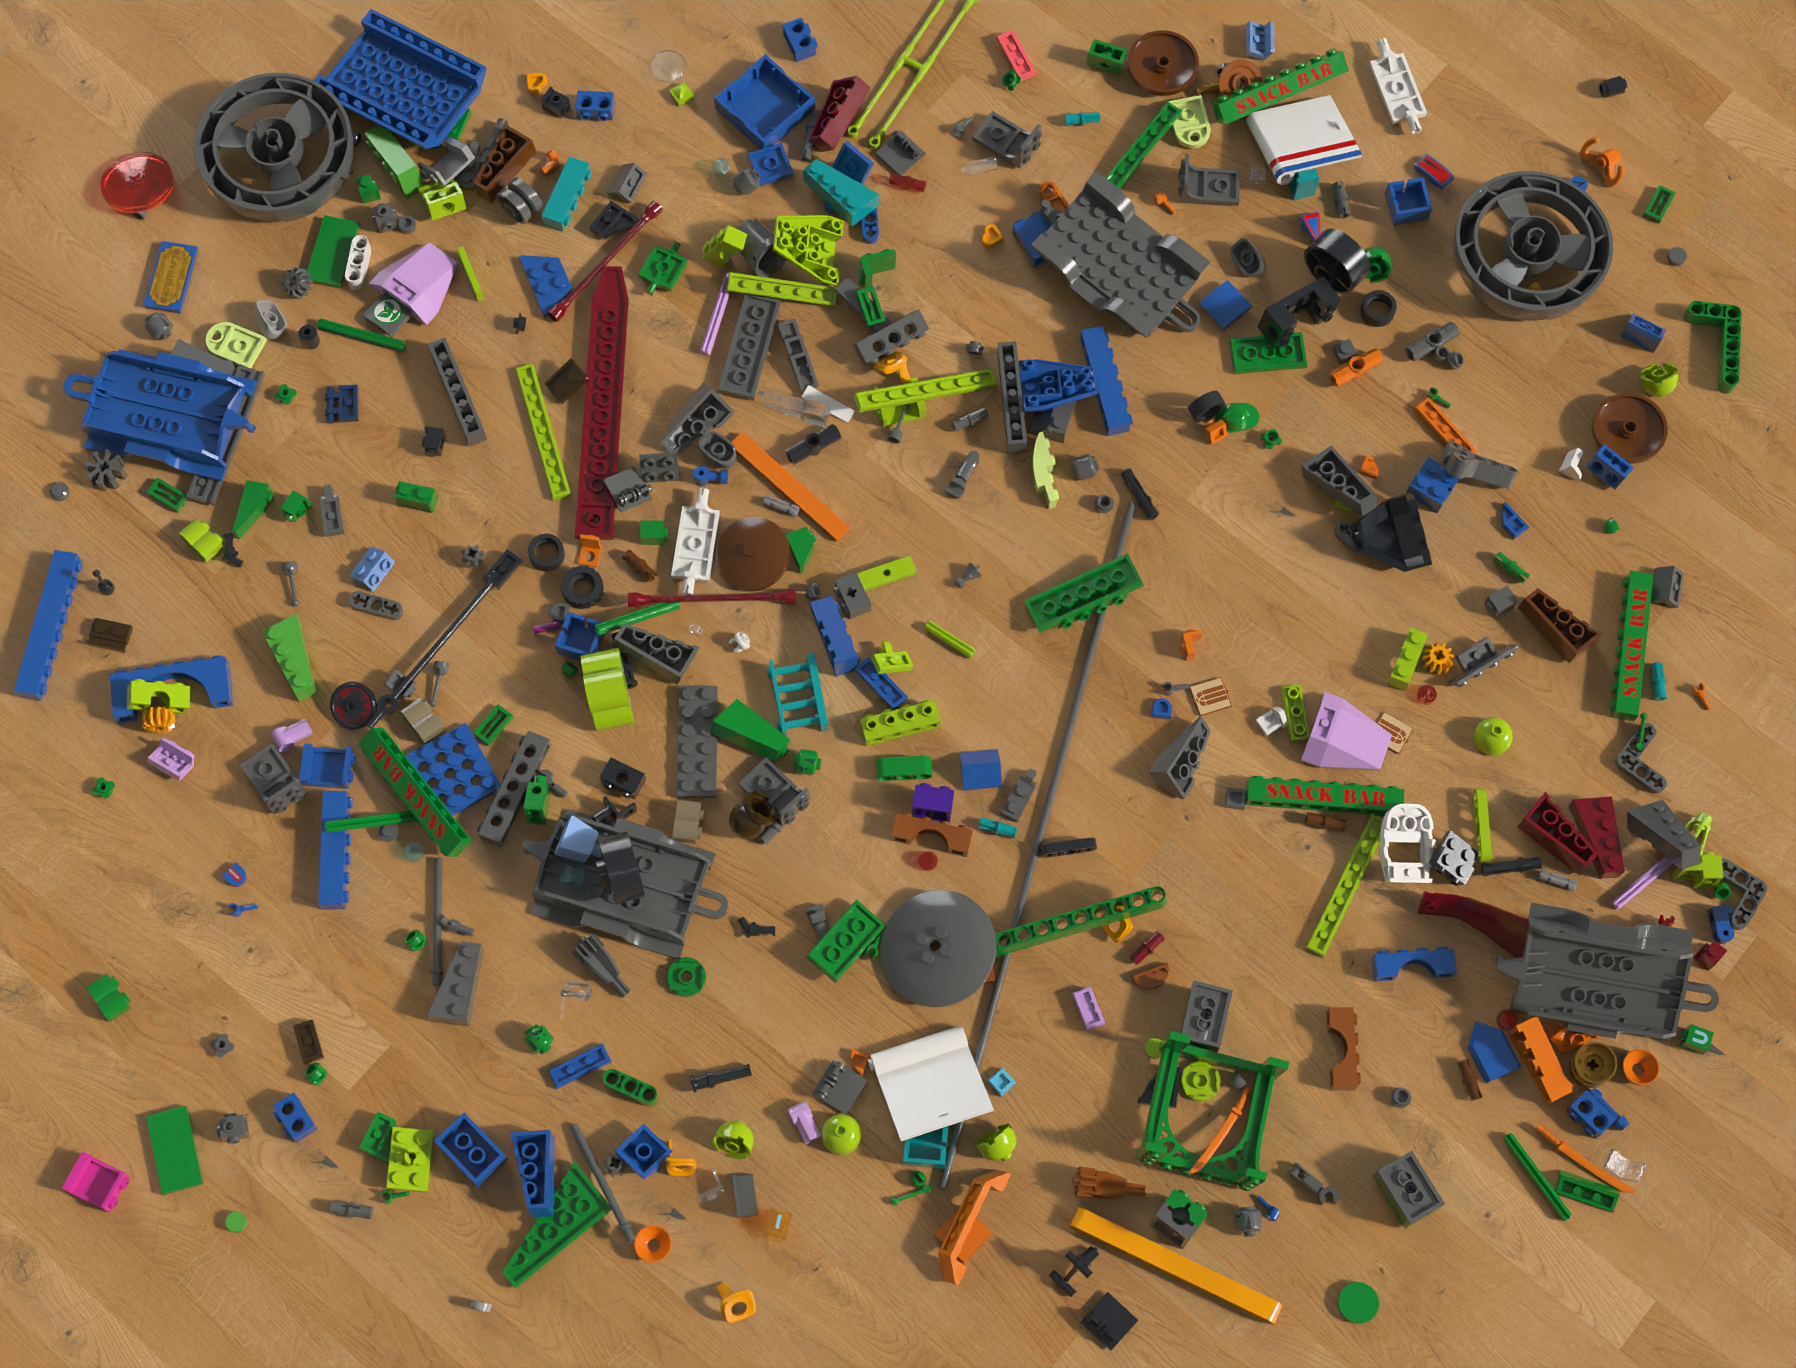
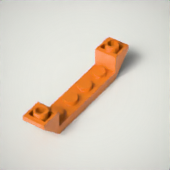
M994 1170L973 1179L938 1252L942 1276L945 1282L959 1285L967 1267L957 1261L956 1258L961 1252L965 1239L970 1233V1229L979 1214L989 1189L1002 1193L1008 1183L1010 1173Z

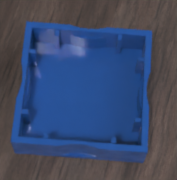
M766 54L749 67L739 79L729 84L714 97L715 109L759 149L775 145L809 116L813 109H816L815 97L798 82L788 77L784 70Z

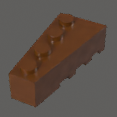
M506 124L502 128L501 135L497 137L493 150H490L486 163L482 165L473 182L477 194L490 203L497 198L496 195L513 180L536 154L532 139Z
M1537 588L1524 598L1518 609L1570 664L1593 646L1603 633L1593 630L1589 627L1590 624L1572 615L1573 612L1569 609L1565 610L1558 605L1559 602Z

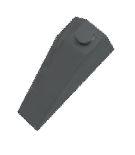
M703 382L690 396L659 442L669 452H678L690 445L695 439L700 436L703 437L712 429L721 427L735 411L712 388Z

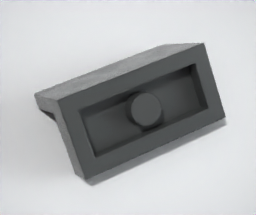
M636 163L623 164L607 194L609 196L618 195L626 203H631L647 173Z
M1676 566L1657 567L1654 569L1651 603L1665 602L1671 608H1679L1684 573Z
M732 1174L738 1219L758 1216L753 1174L741 1176Z

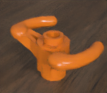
M1597 136L1589 138L1581 148L1580 157L1584 161H1592L1604 174L1606 186L1613 187L1621 181L1625 169L1624 165H1619L1617 174L1613 178L1614 166L1619 164L1621 160L1620 152L1614 148L1604 152H1588L1589 147L1599 140Z

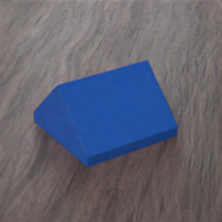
M1633 313L1621 337L1654 353L1666 329Z
M998 749L959 753L963 791L1002 787L1001 761Z
M643 1123L615 1150V1153L644 1180L659 1170L666 1157L671 1155L672 1150Z

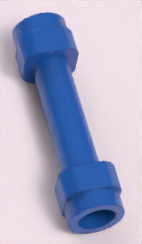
M1595 1087L1589 1092L1616 1118L1613 1125L1617 1129L1622 1131L1630 1124L1624 1115L1620 1116L1601 1097L1603 1094L1600 1090H1597Z

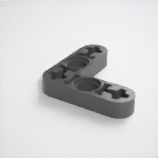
M1645 723L1644 731L1648 729L1650 732L1642 741L1644 748L1641 751H1634L1631 748V743H1638L1639 727L1616 757L1615 764L1618 769L1653 794H1659L1666 788V779L1638 759L1656 735L1655 727L1650 723ZM1627 758L1628 761L1624 765L1622 759ZM1635 763L1636 765L1633 767L1631 771L1630 768ZM1636 769H1644L1646 776L1639 777L1636 774ZM1650 775L1652 776L1648 782L1645 781ZM1659 781V786L1657 788L1654 787V782Z
M1724 858L1722 859V864L1725 865V870L1723 871L1722 880L1744 892L1729 918L1730 926L1734 930H1742L1749 924L1767 892V885L1763 880ZM1734 870V872L1729 877L1728 875L1730 874V871ZM1735 875H1743L1745 882L1738 883L1735 880ZM1755 886H1760V891L1755 897L1751 896L1755 891ZM1744 900L1751 901L1753 909H1746L1743 906ZM1741 913L1745 914L1741 919L1742 923L1738 925L1736 919Z

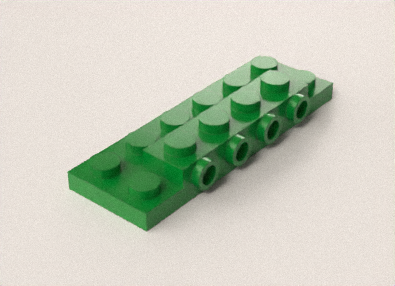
M1127 553L1024 601L1039 633H1042L1055 626L1058 629H1068L1073 625V622L1077 620L1085 621L1095 612L1103 613L1110 605H1121L1128 598V593L1144 585Z

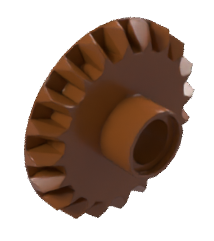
M1244 59L1234 60L1228 63L1223 68L1222 73L1219 74L1218 90L1221 92V96H1229L1236 89L1248 88L1250 83L1262 82L1260 70L1251 61ZM1238 79H1240L1241 81L1239 87H1237L1236 85Z

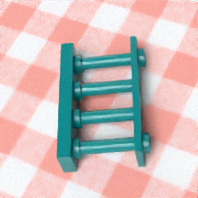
M815 653L807 654V661H804V663L774 668L773 660H770V667L766 668L768 679H772L780 719V721H776L777 729L786 737V729L816 724V726L820 725L821 732L829 730ZM800 671L810 672L811 678L807 679L808 681L781 686L777 685L776 676ZM808 688L813 690L814 696L811 699L781 704L780 693ZM810 706L817 708L818 714H815L814 717L784 721L783 711Z

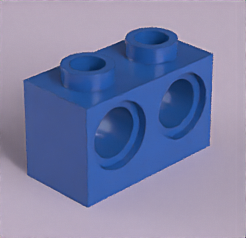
M802 17L782 24L783 36L796 62L816 55L817 41L815 37H811L810 27L808 23H804Z
M578 90L576 101L577 118L582 120L613 121L615 105L613 92Z
M1605 444L1586 466V468L1614 490L1634 468Z
M1587 1090L1566 1109L1569 1113L1568 1116L1574 1122L1580 1123L1584 1127V1132L1595 1139L1601 1136L1616 1120ZM1579 1104L1586 1107V1113L1580 1112L1578 1109ZM1593 1119H1598L1601 1122V1128L1594 1125Z
M294 1092L273 1105L276 1110L273 1114L279 1123H284L286 1128L283 1131L289 1140L293 1138L294 1141L299 1142L318 1130L299 1097ZM287 1106H293V1111L290 1114L285 1115V1108ZM302 1122L303 1128L300 1131H294L295 1125Z

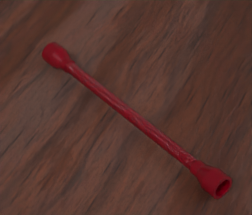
M652 201L646 207L641 219L610 250L606 257L593 268L586 278L578 284L569 296L560 303L553 305L547 312L552 320L559 322L565 315L570 303L602 271L603 266H606L643 225L659 216L663 209L656 201Z
M784 589L772 594L665 595L662 597L632 592L628 593V608L640 607L654 602L771 601V599L785 604H796V590Z

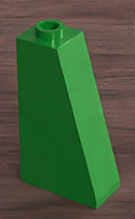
M736 699L713 720L710 729L712 734L763 757H767L774 762L780 757L784 758L790 750L788 746L791 740L739 699Z

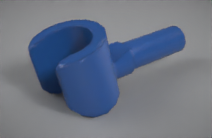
M231 903L228 906L231 909L236 908L234 913H229L234 917L240 916L244 911L258 909L257 904L239 906Z
M1258 1195L1256 1199L1269 1210L1266 1217L1275 1222L1279 1216V1210L1268 1204Z

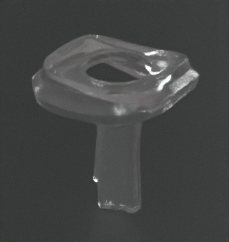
M577 980L565 982L560 992V1019L564 1017L566 997L583 1001L590 999L592 990L588 983ZM570 988H581L584 991H571Z

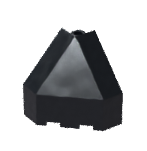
M1413 492L1385 499L1378 507L1350 525L1355 549L1362 554L1403 572L1432 565L1431 554Z

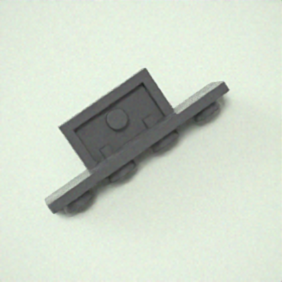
M1484 637L1455 655L1463 673L1448 682L1452 686H1464L1468 683L1467 680L1482 675L1483 670L1498 665L1499 660L1514 655V651L1519 648L1515 644H1508L1496 651L1490 638Z

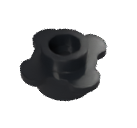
M519 313L517 318L514 317L513 328L516 329V334H518V331L524 332L526 326V317H522L521 313Z

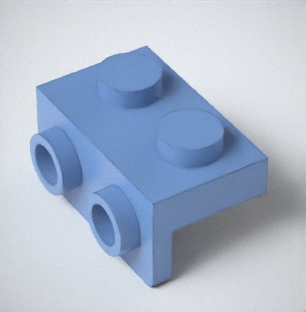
M1252 21L1246 24V55L1265 60L1273 54L1275 50L1273 22L1269 21L1265 26Z
M371 546L349 576L354 581L366 585L371 591H375L393 567L395 561L385 551Z

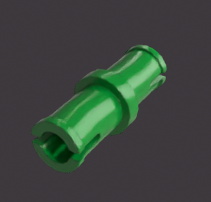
M1500 551L1497 554L1499 558L1494 557L1493 562L1505 569V573L1508 575L1511 574L1522 584L1525 583V578H1529L1530 574L1519 567L1516 561L1510 560Z

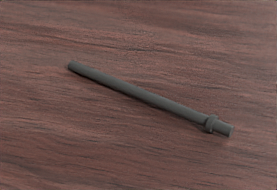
M440 857L435 858L434 934L433 968L431 969L434 986L441 985V974H443V969L441 968L442 924L437 921V917L442 914L443 858Z
M573 1124L570 1128L620 1225V1232L624 1233L628 1243L635 1241L636 1238L631 1231L632 1226L630 1223H627L578 1124Z

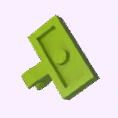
M889 641L882 642L883 648H878L879 654H874L871 658L878 674L911 671L914 667L907 651L893 652Z

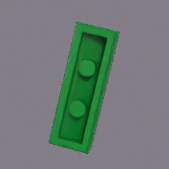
M1560 1170L1554 1189L1559 1195L1612 1213L1620 1196L1619 1190L1563 1170Z

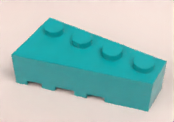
M818 159L803 169V181L851 226H854L879 206L878 193Z

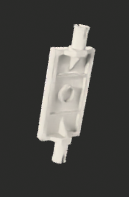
M1383 38L1384 42H1382V39L1376 41V45L1381 55L1377 60L1370 61L1369 67L1391 123L1393 125L1407 121L1411 134H1415V131L1419 133L1422 127L1418 118L1425 117L1427 111L1404 53H1393L1390 50L1387 39Z
M698 488L694 506H682L671 578L683 580L681 591L683 596L687 595V590L688 596L693 595L695 581L709 583L720 510L708 508L707 501L710 491L705 488L704 493L702 488Z

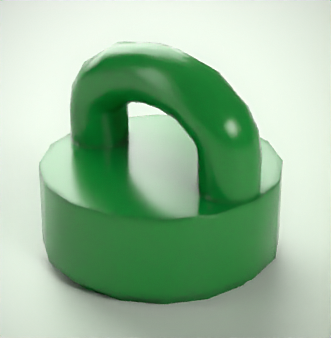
M418 929L410 931L404 938V944L411 951L420 950L426 943L425 936Z
M316 1062L306 1069L304 1078L311 1084L318 1085L325 1080L327 1071Z

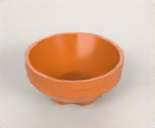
M1632 1050L1625 1056L1622 1062L1623 1075L1634 1085H1648L1659 1075L1658 1060L1647 1050ZM1633 1065H1641L1643 1074L1636 1075L1632 1070Z
M646 1226L635 1237V1251L639 1258L645 1262H660L671 1251V1237L667 1230L661 1226ZM651 1240H657L660 1243V1248L655 1252L648 1249V1243Z

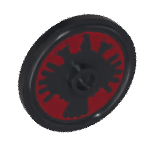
M355 681L346 682L338 686L331 696V714L335 721L344 728L351 730L364 728L377 712L376 697L373 691L365 684Z

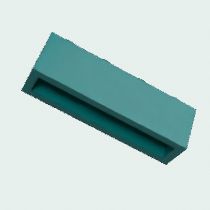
M569 156L541 216L543 225L562 232L566 226H569L571 214L578 207V199L584 194L586 181H589L592 176L588 162Z

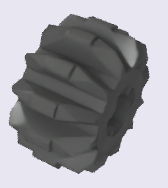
M292 267V270H286L287 275L282 276L284 282L280 283L282 286H285L283 291L292 298L300 299L303 296H308L307 291L312 290L310 284L313 283L310 280L312 275L303 268Z

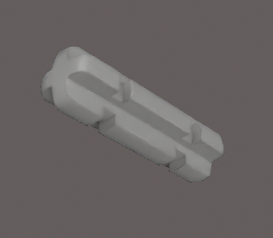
M766 495L763 500V505L767 507L772 506L773 509L786 514L788 512L791 516L796 517L799 513L798 506L793 504L791 506L790 503L778 498L773 499L770 495Z
M1544 869L1540 871L1538 879L1541 881H1548L1550 884L1562 888L1566 887V889L1574 891L1577 887V880L1571 878L1569 880L1565 876L1553 872L1551 874Z

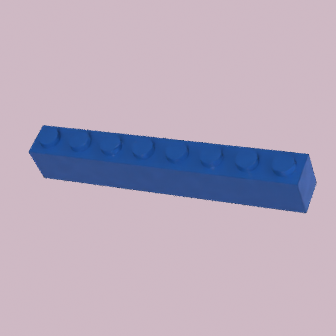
M60 550L54 551L14 688V692L19 698L42 701L43 695L47 692L46 683L48 677L50 678L52 675V663L56 659L58 652L57 645L62 640L63 624L67 622V610L72 605L73 589L77 587L78 572L82 570L83 562L77 553Z

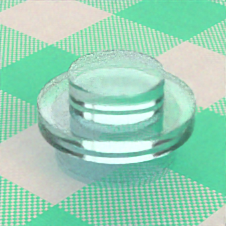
M725 158L716 159L713 164V171L718 176L726 174L729 170L728 160Z
M410 843L404 849V856L410 862H417L424 855L423 847L418 843Z

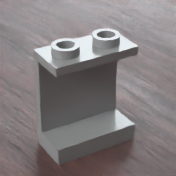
M449 136L443 140L449 152L433 167L421 162L417 163L420 168L419 172L425 179H430L435 184L439 183L443 186L449 183L475 159L467 144Z

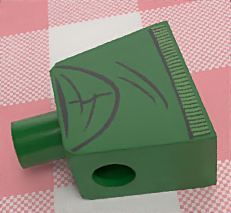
M542 775L535 776L534 782H529L527 786L523 809L526 821L529 824H547L550 792L548 784H546L547 778Z

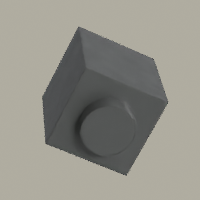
M1506 586L1489 595L1484 603L1487 611L1496 618L1514 608L1518 601L1509 587Z

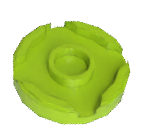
M1196 1061L1190 1063L1183 1070L1180 1085L1188 1098L1193 1101L1203 1102L1210 1100L1216 1095L1220 1088L1221 1080L1218 1071L1211 1064Z

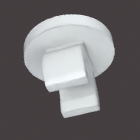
M736 633L735 638L729 641L730 644L738 643L737 648L733 650L736 653H740L743 649L747 650L750 647V640L744 633Z

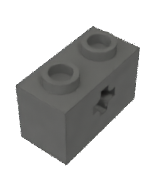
M856 572L835 580L833 590L836 597H840L843 602L841 607L844 614L848 613L850 619L871 611V602Z

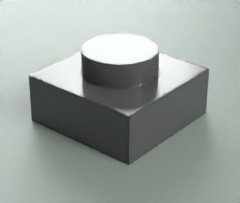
M1350 339L1333 345L1332 349L1340 364L1358 355Z

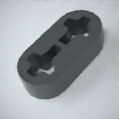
M1346 521L1339 522L1334 531L1335 536L1351 551L1358 553L1355 549L1350 529L1351 524ZM1341 529H1347L1346 533H1340Z

